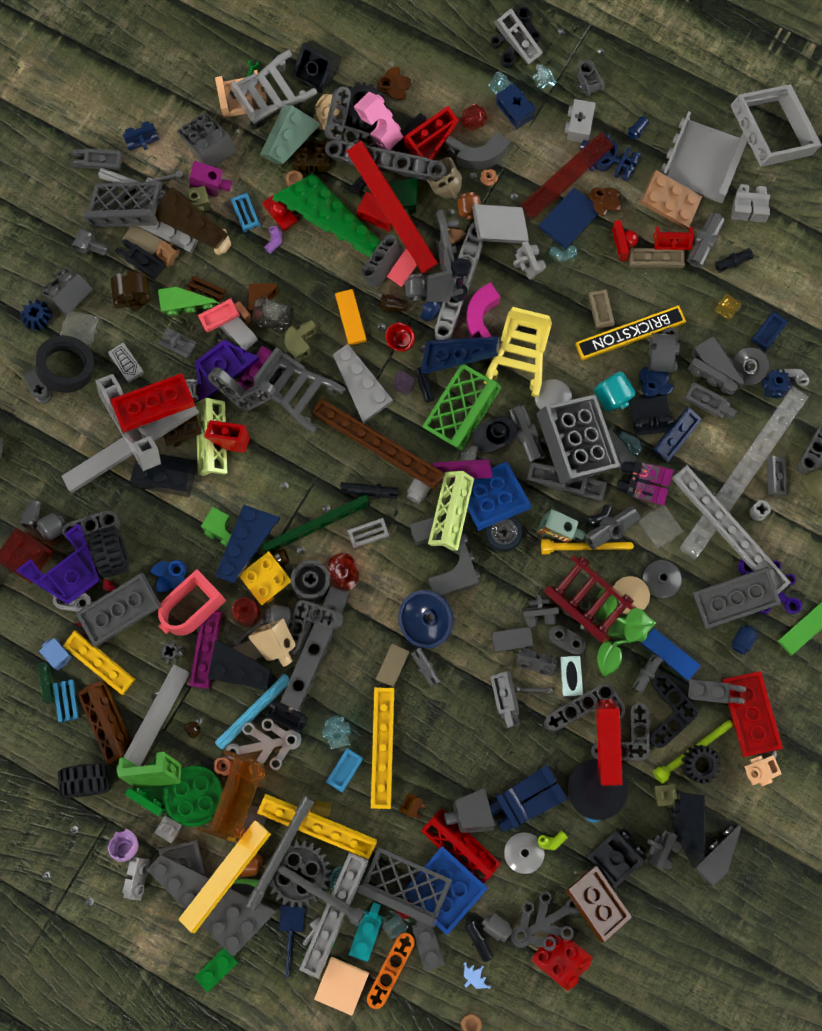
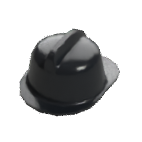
M507 417L493 418L475 429L472 436L473 444L482 452L495 451L508 445L515 439L517 433L516 425Z

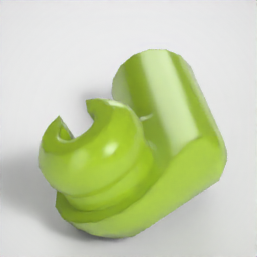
M560 831L555 837L541 835L538 838V845L542 849L556 850L568 837L563 831Z

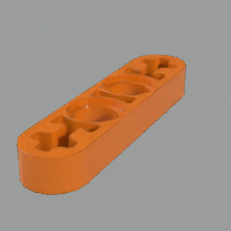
M404 932L397 937L367 996V1003L371 1008L379 1009L385 1004L414 947V937L410 933ZM407 936L410 938L409 942L411 945L405 946L403 952H407V954L404 956L401 952L394 951L395 947L400 949L402 945L400 939H405ZM393 955L401 957L402 963L400 966L393 967L390 964V958ZM383 974L391 976L392 983L390 985L384 986L381 984L380 977ZM378 985L381 989L387 990V993L385 994L382 991L380 995L382 1002H377L375 1005L370 997L377 994L379 989H375V986Z

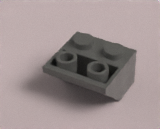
M65 268L56 274V278L52 282L47 283L43 287V291L40 294L60 312L68 315L93 289L78 273Z

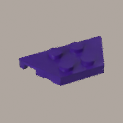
M226 340L221 341L195 361L197 385H199L200 389L199 399L210 398L220 391L208 379V375L213 368H220L231 378L235 379L260 360L259 357Z

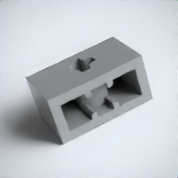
M574 99L573 106H569L567 116L571 117V120L566 122L564 132L568 133L567 140L581 143L583 140L589 141L595 102Z

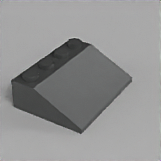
M596 395L547 405L536 413L561 485L576 482L620 467Z

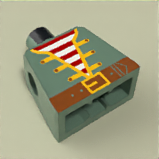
M553 509L542 516L536 532L563 543H567L572 539L582 542L585 536V531L577 528V520Z

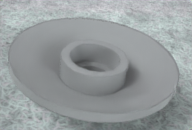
M525 832L515 834L505 845V860L508 866L515 872L521 874L532 873L541 866L544 860V849L539 847L538 838L533 834ZM523 849L528 850L529 854L527 857L521 855Z

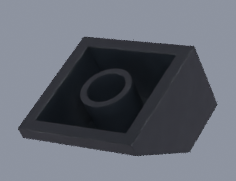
M313 40L303 43L292 77L323 93L335 76L342 57Z

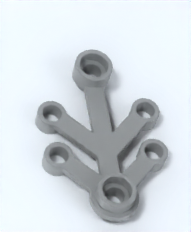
M266 718L262 722V728L266 731L271 730L281 737L272 739L255 728L253 723L247 722L242 727L243 733L246 735L251 734L261 742L243 746L231 743L226 747L225 755L230 760H236L241 754L263 750L258 759L250 766L251 772L258 774L262 771V765L274 747L282 746L278 755L270 761V767L278 770L288 751L298 748L301 744L300 733L292 729L285 731L276 725L272 719ZM265 721H270L272 726L270 728L265 727ZM246 725H250L252 727L251 732H247L245 730ZM293 736L295 742L289 743L288 737ZM235 749L236 755H230L229 750ZM278 760L280 765L275 767L272 761ZM258 764L260 770L255 771L253 765Z

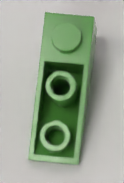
M179 287L158 290L161 312L168 314V316H177L179 312L183 311L185 313L197 312L196 309L200 308L209 310L219 305V302Z

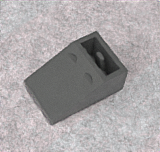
M206 112L198 115L196 119L177 130L178 135L200 163L214 167L237 152L230 135Z

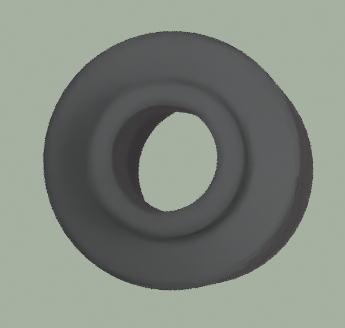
M494 912L492 915L488 913L481 923L484 925L482 930L497 941L505 942L513 930L509 926L510 923Z

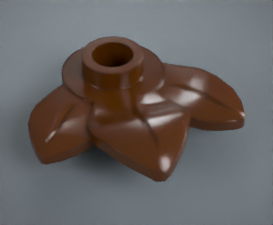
M393 67L387 70L385 76L378 80L377 87L380 89V92L388 94L392 99L403 100L406 98L405 91L410 88L413 81L408 77L401 76L399 67Z
M595 187L590 191L589 197L594 203V210L601 216H605L607 210L618 212L622 210V204L618 199L622 194L617 189Z

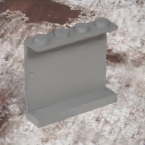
M688 111L686 118L682 117L679 128H681L680 133L676 132L672 143H675V146L668 151L666 158L669 161L667 164H663L660 172L705 198L723 203L747 143V138L744 132L741 138L691 121L689 118L691 112Z

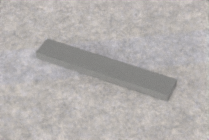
M176 665L172 666L124 755V758L136 766H141L190 674L189 672Z
M349 852L331 895L350 906L369 861ZM328 903L299 969L319 979L346 916V914Z

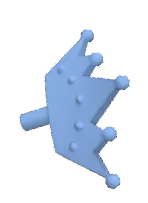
M464 962V977L468 980L464 986L467 988L472 984L476 989H490L491 986H487L484 983L486 977L480 978L484 966L473 970L474 965L468 968L467 963Z

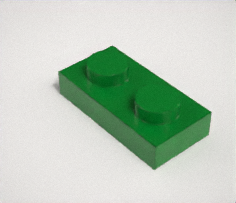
M223 948L194 978L208 993L239 962Z

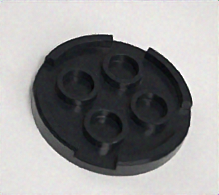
M591 759L579 764L573 770L567 783V794L572 806L580 815L591 820H604L613 817L623 808L628 795V786L623 773L622 785H601L598 776V759Z

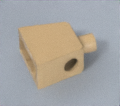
M284 619L262 625L248 636L267 661L278 658L283 667L293 661L289 652L295 647V642Z

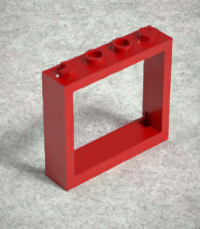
M600 699V703H596L599 780L601 785H622L620 708L612 699Z

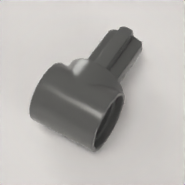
M83 229L79 230L71 245L75 250L83 254L93 251L105 256L109 250L107 245L95 241L94 235Z

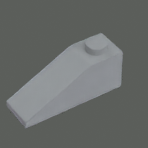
M512 9L507 10L494 21L501 34L527 64L533 62L543 53Z

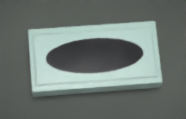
M580 656L560 657L563 697L582 696Z

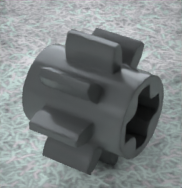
M174 640L171 644L164 642L165 646L158 649L163 654L159 658L161 660L167 659V665H170L171 661L178 664L177 659L184 656L179 651L183 647L181 645L175 647L176 641ZM169 649L175 650L172 657L168 655Z

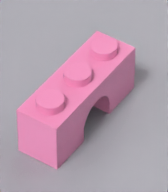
M368 92L354 108L361 120L371 125L377 121L376 128L370 134L378 147L391 150L403 138L400 132L401 128L392 119L393 115L385 107L384 99L379 94L375 95Z

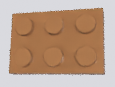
M655 170L641 198L640 204L680 227L687 229L691 224L702 196Z

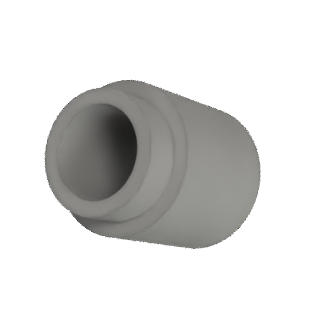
M414 478L407 491V498L420 504L421 501H424L431 488Z

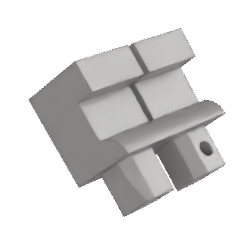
M740 184L733 199L731 219L748 221L749 219V221L766 223L770 215V195L767 194V188L765 186H758L755 189V193H750L748 185Z

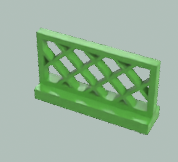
M465 364L460 365L422 427L462 451L502 387L498 382L485 377ZM463 371L470 372L471 379L461 382L460 376ZM480 380L487 382L484 389L476 390L475 382ZM472 383L474 392L464 394L462 385ZM455 387H460L461 395L451 398V390ZM475 395L476 402L474 405L467 407L465 398ZM462 399L464 408L454 410L452 401ZM449 403L451 411L441 414V406ZM465 411L466 418L464 421L457 423L455 414ZM452 415L454 424L444 426L442 417ZM439 418L441 427L437 429L430 428L429 425L432 420ZM455 427L456 434L451 440L446 437L445 430Z

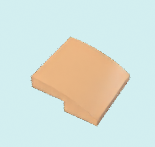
M331 957L314 1000L352 1016L369 972Z

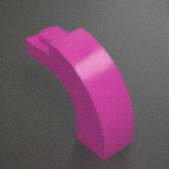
M491 282L480 288L468 305L466 324L470 338L492 337L483 323V317L486 312L500 304L501 297Z

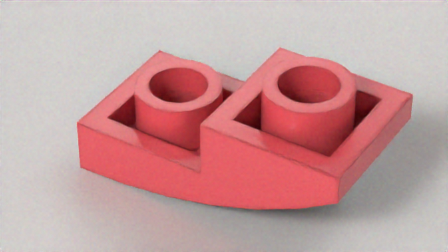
M407 248L387 275L389 279L403 287L405 280L408 279V276L411 275L417 266Z

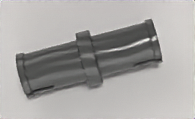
M422 648L412 652L411 656L420 668L418 669L419 672L423 673L430 687L441 682V679H439L432 667L433 663L428 661Z
M652 654L645 667L640 669L641 673L632 685V688L643 693L649 681L655 677L654 673L663 660L657 655Z

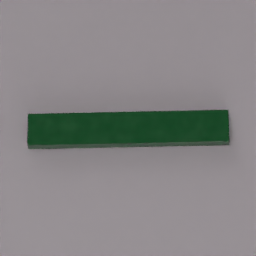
M364 495L261 545L265 553L268 551L272 553L278 548L285 547L370 505L369 500Z

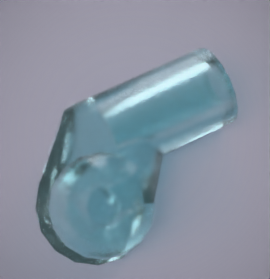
M553 246L549 254L561 261L574 259L578 250L575 246H569L568 249L562 251Z

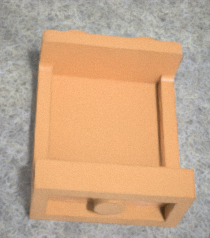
M222 76L215 77L223 118L246 114L238 100L233 99L229 94L231 82L234 80L223 82ZM244 78L234 79V80H235V82L237 83V82L243 80ZM259 82L255 88L265 103H267L266 93L262 92V85ZM248 92L246 99L249 100L255 110L259 109V106Z

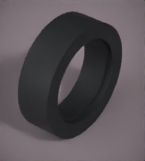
M55 336L43 342L36 354V374L39 380L49 389L61 393L75 392L85 387L92 377L94 357L90 348L83 341L71 336ZM69 351L81 359L83 369L73 377H59L48 369L46 360L55 352Z

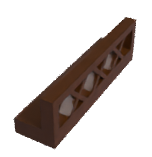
M101 681L90 684L78 693V697L107 765H110L119 760V758L124 757L131 744V740L107 683ZM87 693L90 696V702H88V699L86 697ZM95 712L98 715V720L94 716ZM102 729L104 730V732H105V734H106V735H105V738H104L103 735H102ZM110 748L114 753V757H112L109 752Z

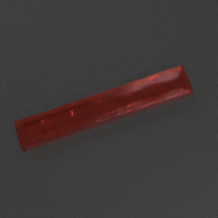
M599 133L521 204L523 210L532 219L536 218L612 149L613 143L602 133Z

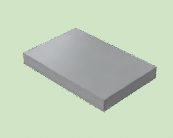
M475 204L472 207L478 241L505 243L529 241L522 207Z

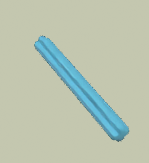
M283 674L215 741V744L220 749H224L242 731L245 723L251 722L287 687L290 678Z

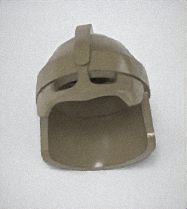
M447 157L439 162L446 167L448 175L443 176L437 182L427 180L436 195L443 198L456 199L462 187V176L451 157ZM438 168L434 175H439L442 168Z

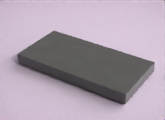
M768 567L692 592L705 629L781 604Z
M140 573L80 610L76 615L93 646L98 647L162 606L143 573Z

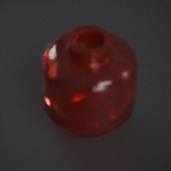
M478 104L463 109V116L460 117L463 127H467L470 131L485 126V120H488L483 106L480 107Z

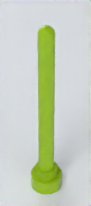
M731 720L726 721L695 745H709L732 728L733 722ZM681 754L667 766H658L652 772L661 784L666 782L671 775L670 773L684 763L681 759L686 758V756Z

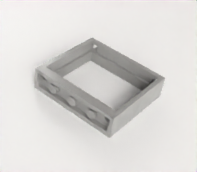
M791 84L740 94L730 105L760 167L811 156L822 146ZM779 101L801 147L771 153L749 107Z

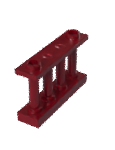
M572 556L571 559L576 563L574 568L559 586H548L544 592L601 643H607L611 638L608 634V629L626 608L630 610L636 608L633 604L634 600L627 594L623 596L588 566L590 562L583 556ZM583 569L591 577L573 599H568L564 596V591ZM596 582L600 583L606 590L588 611H581L578 608L581 600ZM611 595L615 596L620 601V604L603 624L597 625L593 621V616Z

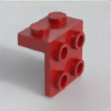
M550 934L548 937L555 939V949L547 951L545 948L540 947L532 957V962L565 990L569 991L576 986L578 978L583 971L590 967L593 958L572 940L566 941L562 937ZM547 941L546 946L552 947L553 942Z

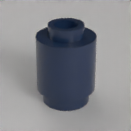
M750 625L740 626L732 640L731 648L737 653L745 655L751 650L758 637L757 630Z

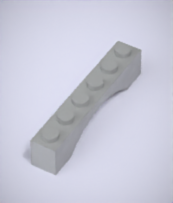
M111 374L95 380L99 397L142 470L145 471L160 465L158 448L151 436L142 427L125 433L122 432L110 399L123 395V391L115 376Z

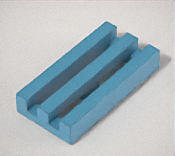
M248 193L231 198L243 232H247L248 229L252 230L256 226H261ZM242 199H246L255 222H251ZM237 201H239L241 205V208L248 223L247 225L244 224V221L241 217V214L236 204Z
M74 680L53 683L58 722L79 719ZM68 685L70 688L73 716H70V709L66 686ZM59 687L62 688V695H63V702H64V709H65V716H66V717H63V710H62V703H61V696H60V689H59Z

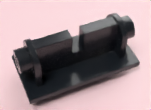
M273 700L265 717L301 734L308 721V717L305 716L306 714L292 709L291 713L287 712L288 706L280 703L278 700Z

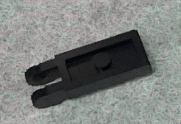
M124 239L122 243L126 248L130 249V252L127 254L120 248H117L115 252L155 281L166 267L165 264L138 245H134Z

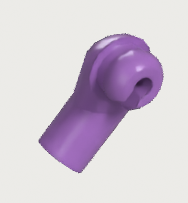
M277 226L270 227L271 241L264 247L270 254L282 243V232Z

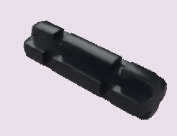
M421 367L416 368L415 374L418 378L424 401L426 403L434 401L428 377L422 373Z

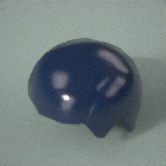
M426 300V304H422L423 311L420 318L425 321L435 319L439 315L442 302H427Z

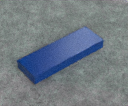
M655 628L649 633L646 640L641 643L687 681L690 680L701 666Z

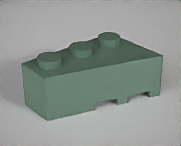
M292 105L283 106L260 155L275 164H284L321 124Z

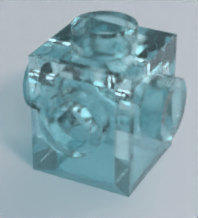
M331 716L328 720H324L325 727L322 728L324 740L328 739L330 750L350 745L348 734H351L349 722L345 723L344 716Z

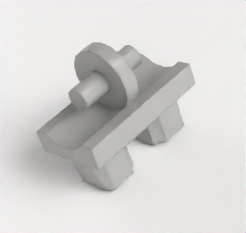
M528 241L523 242L522 247L516 251L517 254L515 256L517 260L513 264L515 268L521 267L522 271L526 272L528 279L531 280L537 274L543 272L546 265L543 260L536 261L535 257L539 254L537 245H529Z

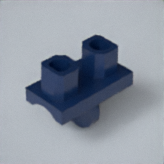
M149 121L142 123L141 128L136 130L131 127L125 129V134H123L129 151L142 146L144 150H147V144L159 140L154 124H150Z

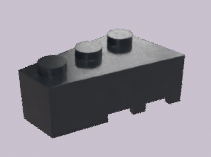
M215 639L208 679L269 689L272 669L224 642Z

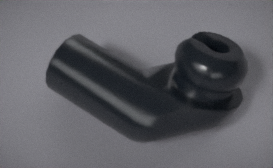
M604 505L601 514L588 517V524L593 527H599L602 519L611 515L613 507Z

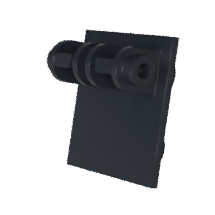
M667 395L630 400L635 436L666 433L672 426L673 417L670 416Z

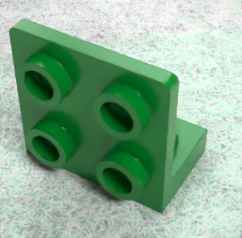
M154 762L149 763V765H156ZM165 785L128 788L124 794L159 817H163L166 812L163 804Z

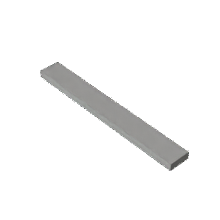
M195 405V407L141 427L155 441L200 412ZM122 437L61 477L69 492L73 493L132 456L133 453Z
M688 465L671 478L752 571L765 567L769 568L778 594L791 583Z

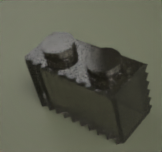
M263 296L255 299L252 322L258 323L260 327H270L276 333H284L293 324L294 308Z

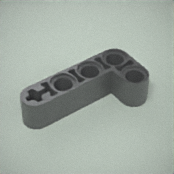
M604 683L550 713L544 720V726L549 732L559 731L595 710L596 703H600V699H612L614 703H617L620 708V718L625 713V707L614 688L610 684ZM600 689H607L609 691V698L601 697ZM584 698L591 699L593 703L591 708L584 707ZM567 708L575 710L576 715L574 718L567 717L565 713ZM560 712L562 720L556 724V728L554 725L550 726V718L556 720L560 717V714H558Z

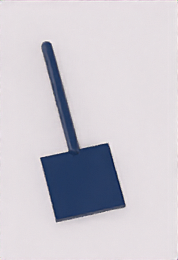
M281 905L279 931H289L286 978H289L293 932H303L305 907L299 908V906H294L292 908L291 906Z

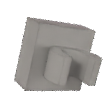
M165 815L155 834L173 843L183 825Z

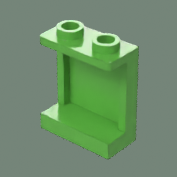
M158 752L156 755V765L138 767L126 758L121 757L117 766V774L120 779L134 788L180 784L181 764L165 752Z

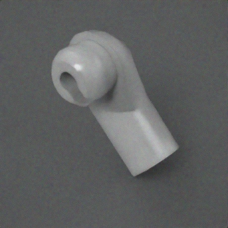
M783 369L784 373H789L788 378H793L798 385L807 386L809 384V377L802 369Z

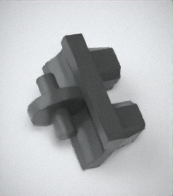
M168 327L158 342L160 346L186 359L190 357L197 345L195 341Z
M536 594V600H529V605L536 607L521 608L527 626H537V616L544 615L545 624H556V614H559L556 604L542 606L549 604V598L541 599V594Z
M663 830L661 836L657 835L654 841L648 839L646 843L651 846L648 852L651 854L648 863L660 869L670 870L674 863V860L668 857L670 851L678 852L682 847L677 839V835Z

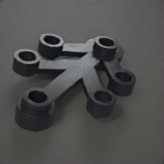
M527 7L518 8L515 11L516 16L526 27L531 37L533 35L537 36L533 40L536 43L539 42L540 33L536 31L531 23V11ZM496 27V32L501 34L499 29ZM503 35L493 36L490 45L492 48L498 49L501 43L507 40ZM509 44L507 52L501 55V65L506 69L513 67L515 63V49L511 44Z

